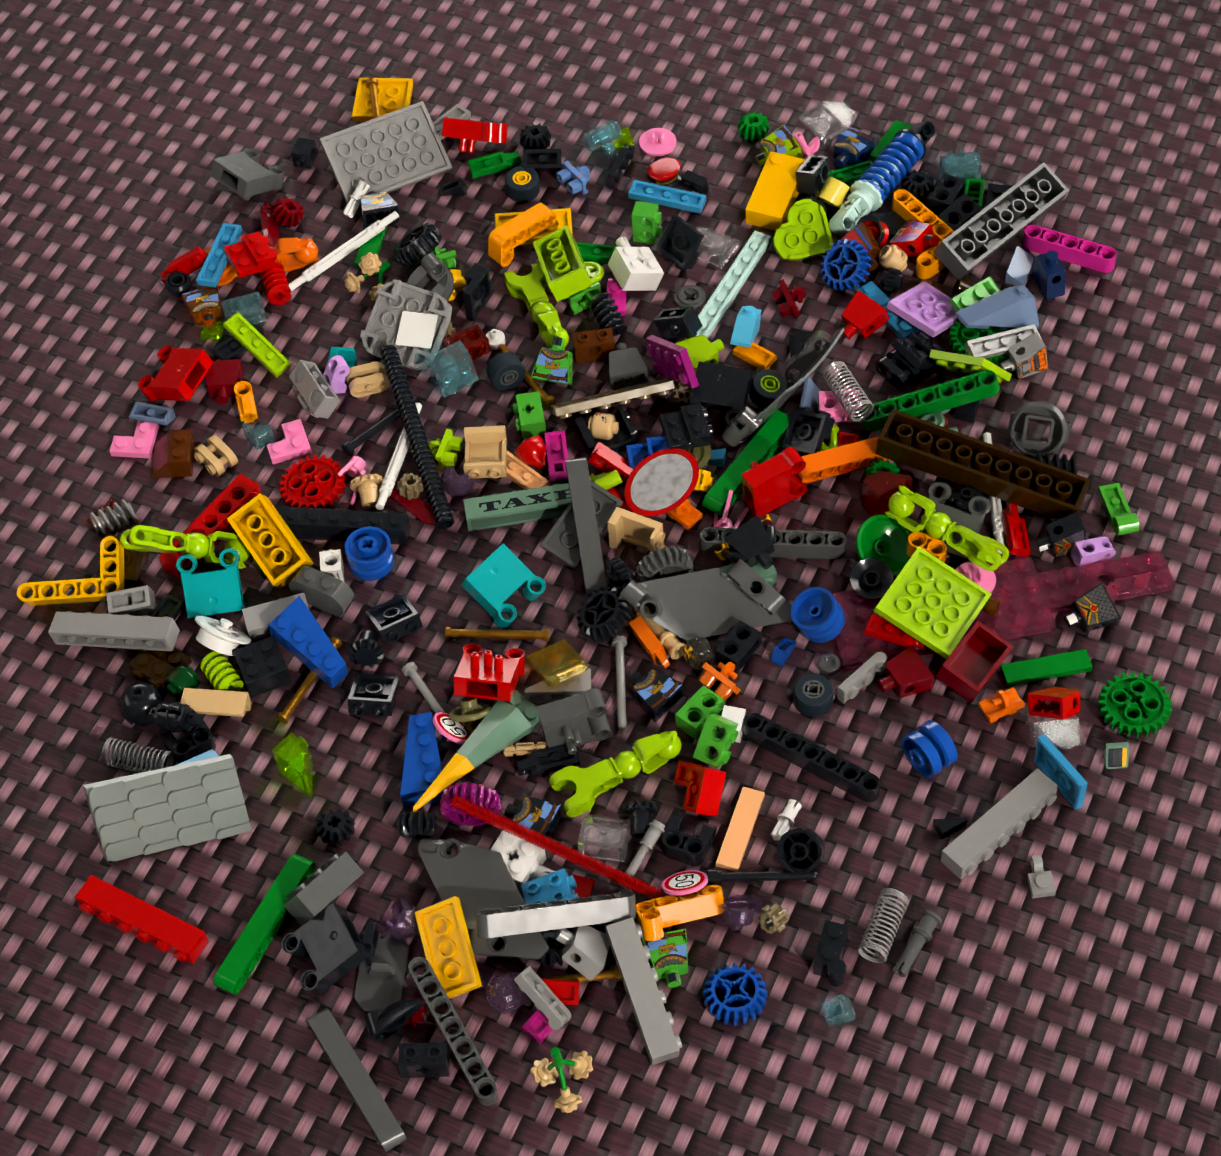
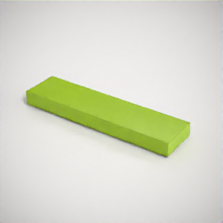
M239 312L223 323V327L276 378L291 367V363Z

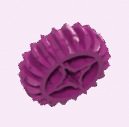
M456 783L455 786H448V789L444 790L442 798H440L441 815L445 816L446 820H451V823H458L460 826L481 825L484 827L488 823H485V820L482 821L477 819V817H472V814L469 815L464 813V811L462 812L459 808L451 807L452 799L457 794V798L460 795V799L463 797V799L466 798L465 801L467 799L468 802L471 800L470 804L473 801V805L476 803V805L479 804L478 807L480 805L481 808L484 806L483 810L486 807V811L489 809V811L492 810L491 813L493 811L494 814L497 812L496 816L501 812L500 795L496 793V790H491L489 786L484 787L482 784Z

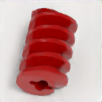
M275 262V268L260 273L268 301L271 304L283 305L291 299L290 287L281 263Z

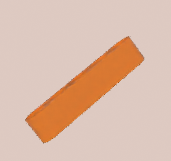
M878 437L802 456L806 466L798 475L803 483H811L870 467L872 461L877 463L880 458L882 462H885L888 458L875 454Z

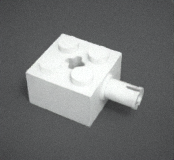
M623 237L616 240L618 247H615L608 266L622 290L656 291L664 272L650 248L631 247L626 237L624 239Z
M502 830L491 850L501 853L522 895L521 884L555 872L542 866L546 860L545 848H539L537 845L532 844V842L529 843V841L526 842L524 839L516 837V835L513 836L511 832L509 834Z

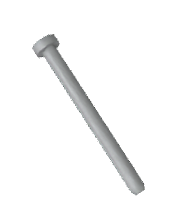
M625 636L612 638V646L615 647L617 716L618 729L620 731H624L627 728L624 647L627 645V638Z
M409 662L402 668L403 674L411 678L434 713H445L417 673L418 668L416 664Z

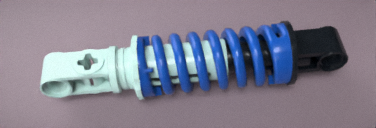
M926 121L912 124L908 130L902 129L896 133L885 150L874 160L858 181L851 185V194L848 196L847 201L842 204L837 213L830 219L829 227L833 233L850 232L857 225L861 217L868 215L871 211L878 210L882 206L884 200L895 189V186H898L901 180H903L907 172H910L911 168L916 165V162L925 156L926 143L935 134V127L932 122Z

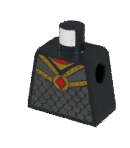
M1073 513L1046 526L1047 536L1037 539L1036 545L1039 552L1051 549L1055 558L1070 555L1074 542L1086 540L1085 527L1079 513Z
M1103 582L1075 599L1070 605L1072 613L1064 616L1065 623L1069 628L1079 624L1083 632L1115 625L1121 619Z

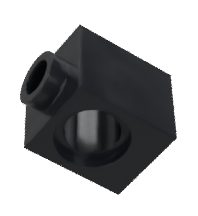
M298 137L291 152L293 165L311 169L318 155L316 140Z

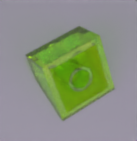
M291 732L272 749L279 773L310 798L313 795V765L311 761L312 756L308 751L309 745L301 736L297 737Z

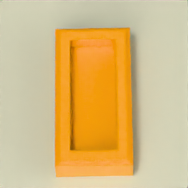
M754 342L750 348L736 346L733 349V355L761 370L768 369L777 360L776 354Z

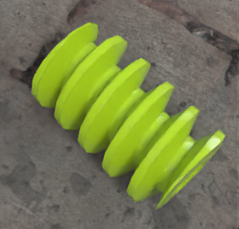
M212 651L204 657L200 668L215 690L239 692L242 690L244 682L240 680V676L236 674V670L232 668L231 663L228 662L222 653Z

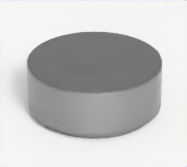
M824 654L819 658L818 669L823 675L833 676L840 670V660L834 654Z

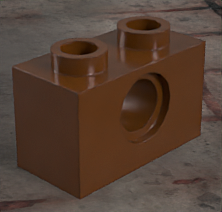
M612 328L572 333L576 364L609 359V353L615 351Z

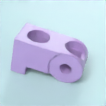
M337 355L329 359L323 374L336 394L345 393L347 389L344 381L350 372V368L343 356Z
M1098 537L1074 542L1070 556L1077 569L1086 568L1087 564L1110 560L1115 556L1116 551L1108 537Z

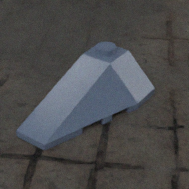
M1024 285L1004 289L957 311L955 314L966 328L989 329L990 326H997L1000 330H1007L1008 327L1017 329L1035 324L1036 328L1039 327L1035 297Z

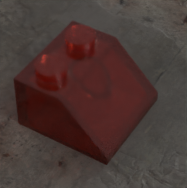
M885 471L868 475L863 480L862 507L871 517L886 515L885 512L890 511L888 506L889 499L894 493L900 491L899 486H905L911 491L912 477Z

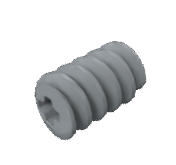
M124 499L121 500V506L114 502L113 510L109 506H105V513L101 509L97 510L98 516L93 512L90 513V519L98 537V531L106 535V528L113 532L115 524L122 528V521L130 525L129 518L137 522L130 502L128 501L127 503Z

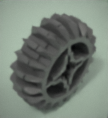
M674 545L669 548L666 546L663 549L657 548L654 552L650 551V554L643 556V560L639 561V565L636 567L639 583L694 572L693 561L686 549H682L681 546L675 547Z

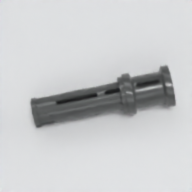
M924 910L919 924L912 929L913 936L892 969L895 974L898 975L901 972L900 976L906 977L923 945L932 939V932L937 925L941 924V917L931 910Z

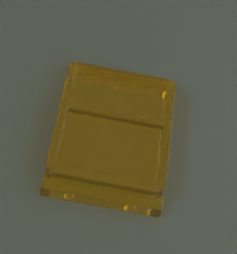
M565 639L526 656L531 667L547 686L555 685L585 672L589 668L586 661Z

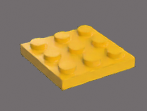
M359 78L352 112L353 122H366L373 119L370 92L365 84V81L369 78ZM376 78L379 84L376 89L380 116L410 106L413 79Z

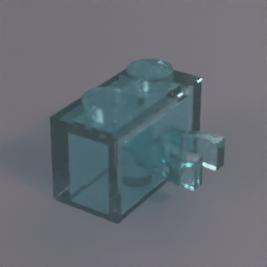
M612 119L585 133L583 137L591 152L602 147L606 157L609 158L618 153L612 141L622 135L620 133V126Z
M959 149V154H953V151L950 150L948 155L940 156V177L946 173L964 180L966 178L981 179L982 163L978 151L964 153L963 149Z

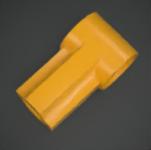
M240 381L234 386L240 420L251 423L258 418L252 386L247 381Z

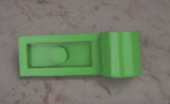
M991 276L952 298L949 303L957 312L1001 290Z
M1114 483L1099 486L1098 493L1115 534L1119 536L1138 532V517L1135 513H1131L1120 484Z

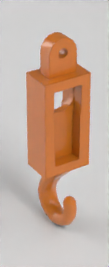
M641 615L627 621L632 633L653 662L659 661L664 669L670 666L663 645Z

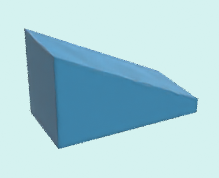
M726 448L711 450V460L708 461L707 465L723 467L726 460Z

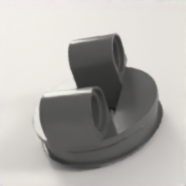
M427 254L422 259L421 266L410 275L407 284L424 289L434 279L438 284L431 292H436L448 301L454 287L453 275L440 258L435 254Z
M1034 401L1025 404L1017 412H1011L1007 433L1010 434L1014 446L1022 454L1035 458L1037 453L1040 452L1042 458H1044L1046 453L1052 455L1061 448L1063 443L1067 444L1071 422L1066 420L1063 413L1053 404L1044 401ZM1029 418L1051 421L1048 442L1026 438Z

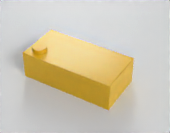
M770 151L745 209L746 224L776 231L782 224L787 223L788 211L794 205L799 194L797 192L796 171L805 159Z
M258 494L227 518L273 586L281 589L293 579L302 566L307 565L310 567L314 564L268 497Z

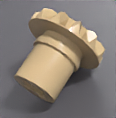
M368 474L351 480L350 488L351 490L358 491L362 508L375 507L379 498L378 486L383 482L382 476Z

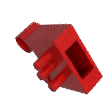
M444 117L442 136L460 138L459 152L474 153L475 140L506 143L508 124Z
M167 345L160 349L157 357L164 365L156 377L153 378L151 375H146L139 380L137 386L151 402L156 400L189 401L212 366L213 361L203 349L173 348Z
M794 447L786 448L780 454L761 464L754 461L750 464L751 469L742 473L744 504L753 517L758 515L760 518L791 500L802 497L806 493L807 486L797 475L805 468L806 462Z
M465 645L463 647L462 659L454 675V695L510 702L519 677L525 672V652L517 648L509 649L505 652V658H503L502 655L493 657V652L486 650L484 651V656H482V647L480 645Z

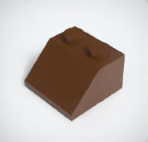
M171 430L155 443L152 478L192 477L194 466L193 454L196 447L192 430Z

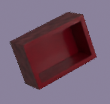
M977 621L942 665L936 677L972 703L1014 646L980 621Z

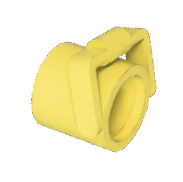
M828 176L821 191H817L815 197L833 207L840 208L846 202L844 198L850 187Z

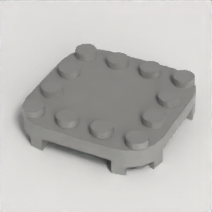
M393 279V281L386 283L384 286H379L376 291L378 297L365 331L361 330L360 337L362 338L363 346L366 351L382 359L380 355L381 348L386 345H395L403 367L412 370H427L437 357L451 319L452 306L444 297L436 292L434 293ZM403 311L438 315L430 349L396 345Z

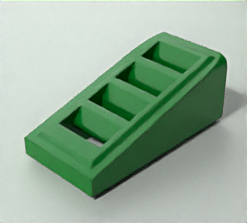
M966 178L964 194L967 196L979 195V197H968L973 201H979L977 204L982 210L985 179ZM969 189H980V191H969Z

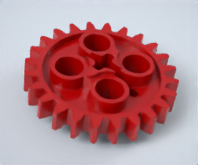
M315 454L313 459H310L307 455L306 461L299 458V464L291 463L293 468L285 469L287 474L281 475L283 481L279 482L281 486L279 491L287 507H322L327 509V504L334 506L333 500H340L338 494H344L342 488L346 487L345 475L343 473L341 476H338V472L341 471L342 467L339 466L337 461L333 462L331 457L326 460L325 455H322L318 459L317 454Z

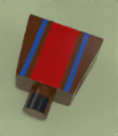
M860 222L841 240L843 242L845 239L850 241L856 240L864 245V249H867L869 252L867 256H870L872 259L868 262L872 266L868 270L873 271L879 265L875 258L881 250L871 229L863 222ZM851 251L853 261L858 262L855 252Z

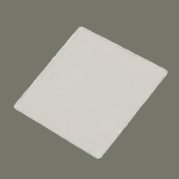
M403 311L396 345L430 349L438 315Z

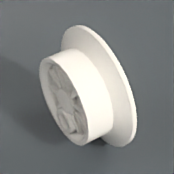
M206 616L195 617L196 623L200 626L196 640L216 652L234 656L233 651L239 649L240 644H250L252 641L244 632L233 627V623L229 620L221 618L219 621Z

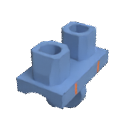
M567 160L563 162V169L557 172V180L561 184L569 181L567 189L572 195L579 191L585 195L588 193L586 184L590 180V170L586 166H577L575 168Z

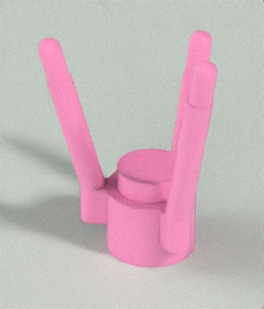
M353 456L347 465L338 472V476H341L343 473L344 475L347 473L351 477L365 475L367 473L364 470L366 467L365 461L359 456ZM358 491L353 492L350 505H354Z
M729 490L723 517L719 520V515L714 513L713 527L738 528L748 513L749 509L746 507L734 526L732 521L727 518L733 490Z

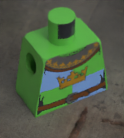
M553 337L551 348H541L531 378L572 385L573 355L570 351L563 350L564 338Z
M686 929L665 932L663 938L656 941H646L642 937V945H647L651 959L648 960L651 968L655 967L658 979L666 978L667 985L670 988L680 986V975L688 973Z

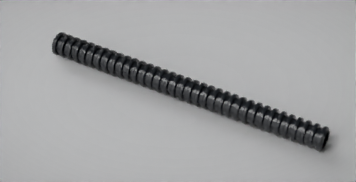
M386 345L381 348L380 355L414 459L416 460L437 528L447 529L455 521L447 502L448 500L437 467L435 466L436 464L397 347L395 345Z

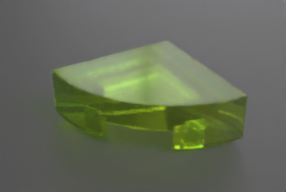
M629 127L623 128L616 134L615 148L622 147L624 144H633Z
M217 321L207 325L200 334L201 339L221 340L224 321Z

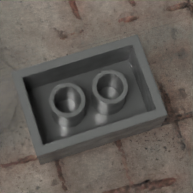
M347 852L341 856L336 853L320 866L317 871L304 880L301 885L286 896L289 900L283 906L302 926L315 917L364 872Z

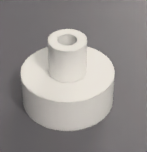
M497 329L489 331L485 336L487 347L497 350L500 344L505 345L504 333Z

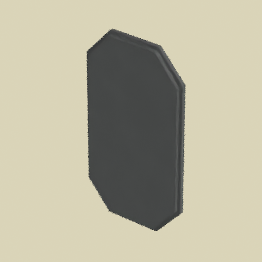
M380 934L375 954L372 955L370 967L366 965V959L360 963L354 999L365 1012L382 1010L395 1002L401 1001L409 947L400 935Z

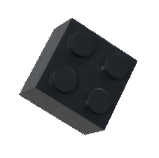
M274 636L233 651L250 698L291 683L287 666Z

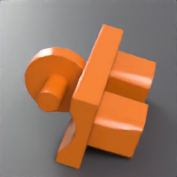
M686 499L680 506L667 513L672 520L678 521L687 531L693 529L697 524L696 522L703 517V513L689 504V499Z
M705 662L702 666L705 671L699 679L703 685L710 689L718 680L721 684L715 690V693L722 697L724 701L732 693L737 695L741 691L736 684L728 679L729 677L736 679L738 676L734 672V663L728 662L725 665L720 662L717 666L721 670L719 672Z
M1012 687L1005 691H996V695L980 701L978 706L991 724L1003 716L1016 713L1017 710L1025 707V703L1018 696L1016 689Z

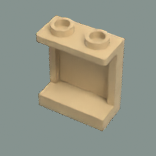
M505 425L464 427L465 463L463 464L465 479L506 477L507 435Z
M616 507L608 521L610 548L617 550L622 541L650 550L651 552L656 551L657 548L663 549L666 546L664 545L665 533L663 532V523Z

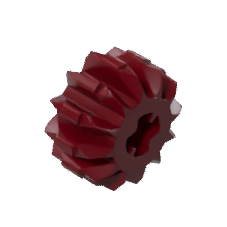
M287 196L284 198L279 197L272 206V218L276 219L275 223L282 224V227L284 225L289 229L292 226L296 227L304 217V207L300 206V202L294 201L293 198L289 199Z

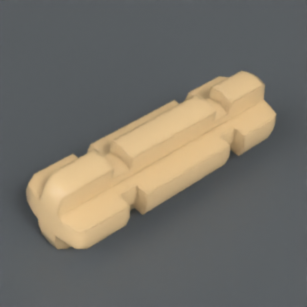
M546 742L511 744L503 749L504 756L513 757V754L529 756L531 752L547 749Z

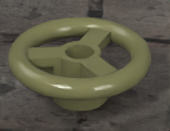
M463 697L459 700L460 706L450 711L449 718L455 722L479 720L484 718L492 707L487 703H478L477 698Z

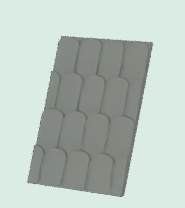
M213 749L175 766L83 785L102 852L107 862L119 861L141 854L149 855L182 845L189 846L252 831L234 759L230 754L219 756Z

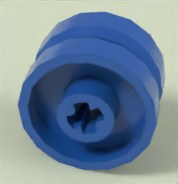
M369 526L359 528L348 536L345 543V552L349 569L355 577L366 581L379 580L392 570L394 556L390 538L385 531Z
M812 587L804 590L795 598L791 606L792 621L802 634L812 642L825 643L834 639L840 634L845 625L846 616L844 609L830 591L822 587Z
M926 721L917 728V731L910 732L901 740L906 758L912 767L925 778L931 779L942 771V767L946 768L957 761L958 754L952 739L935 721Z

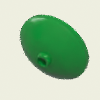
M876 515L867 519L859 527L855 543L859 559H879L890 567L893 577L898 576L910 559L907 554L908 536L911 534L910 531L900 525L897 520L887 515Z

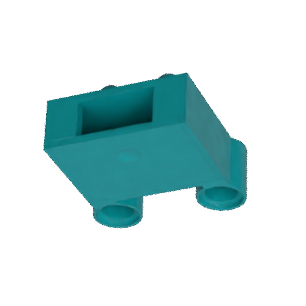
M504 543L466 577L461 584L493 617L494 623L500 628L510 626L517 616L516 608L513 605L503 603L520 587H522L523 596L530 601L538 599L546 588L545 581L541 577L535 576ZM530 585H534L538 592L532 591ZM501 612L508 614L509 619H504L501 616Z
M227 548L220 553V564L226 567V569L194 573L193 571L198 566L197 558L194 555L185 554L177 560L176 567L181 573L188 618L241 611L245 608L238 566L240 554L236 549ZM226 552L234 554L235 561L232 564L225 561L224 555ZM184 558L192 561L193 565L190 570L183 568L182 561Z

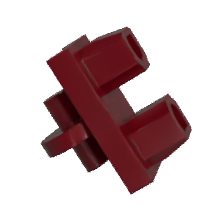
M784 279L778 282L780 287L771 293L776 303L787 300L778 305L782 316L785 317L792 313L795 317L800 316V311L795 302H803V298L806 296L805 289L794 285L790 291Z

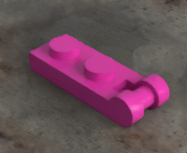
M565 431L545 433L550 483L560 479L568 481L565 460H568ZM563 468V471L555 472V469Z

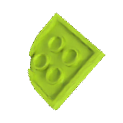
M931 350L929 358L935 360L936 365L946 367L945 370L975 374L991 370L995 372L999 384L1002 381L1010 382L1012 374L985 358Z

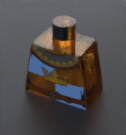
M218 285L216 288L205 287L182 294L186 311L196 326L205 325L207 328H212L216 325V321L222 320V299Z

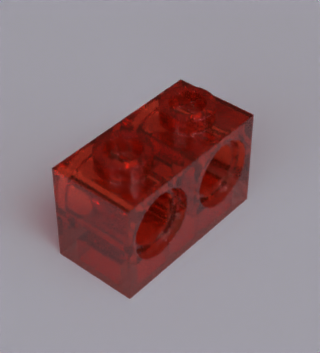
M478 324L443 340L444 353L455 368L490 353L489 339Z

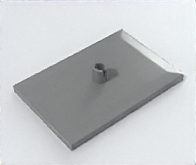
M423 101L330 134L319 140L347 204L350 200L349 196L353 195L359 181H363L370 186L365 195L370 191L390 193L452 170V165Z

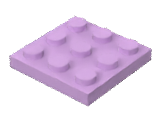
M925 281L890 300L887 305L889 310L931 337H935L954 326L955 321L959 322V319L955 316L956 311L949 303L952 298Z

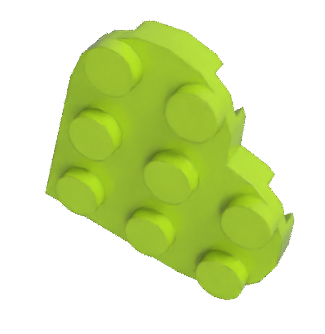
M802 199L794 203L788 211L787 223L782 224L777 229L773 238V246L782 260L789 261L827 254L825 249H832L831 243H833L826 213L822 206L811 199Z

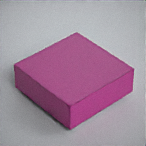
M538 1010L522 1026V1031L539 1044L543 1042L553 1029L549 1026V1019Z

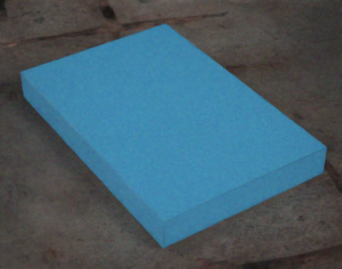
M1045 734L1041 735L1037 740L1034 763L1047 777L1058 785L1057 789L1077 810L1083 806L1087 782Z

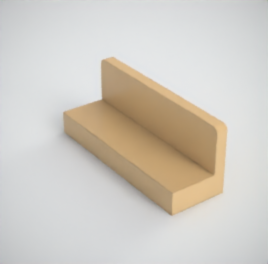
M184 688L180 702L189 705L198 714L243 717L245 711H250L252 705L248 692Z

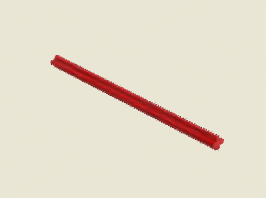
M458 794L452 799L451 807L459 808V810L464 811L466 814H472V817H477L479 820H485V823H490V825L496 828L498 826V829H503V831L509 834L511 832V835H516V837L524 839L526 842H532V844L537 845L539 848H545V851H550V853L555 855L558 854V857L566 858L569 862L571 860V863L579 864L584 869L587 867V870H592V872L597 873V875L600 874L602 877L605 876L606 879L613 880L618 885L621 883V886L629 887V890H634V892L640 895L642 893L644 897L656 899L664 895V891L662 889L659 890L654 885L651 887V884L643 883V880H638L636 877H630L628 873H622L619 869L617 871V868L614 870L615 867H609L604 862L602 864L601 861L598 863L599 860H593L591 856L588 858V855H583V852L580 854L578 850L575 851L573 849L572 851L570 846L567 848V845L564 847L565 844L562 845L560 843L559 845V841L555 840L554 842V839L551 841L552 838H546L544 834L541 836V833L533 832L531 828L528 829L526 827L525 829V826L522 828L523 825L520 826V823L518 825V822L515 823L513 821L512 823V819L509 822L510 819L507 820V817L505 819V816L502 817L500 815L499 817V813L496 816L497 812L494 814V811L491 813L492 810L489 811L487 809L486 811V807L483 810L484 806L481 808V805L478 807L479 804L476 805L474 803L473 805V801L470 804L471 800L468 802V799L465 801L466 798L463 799L461 797L460 799V795L457 798Z

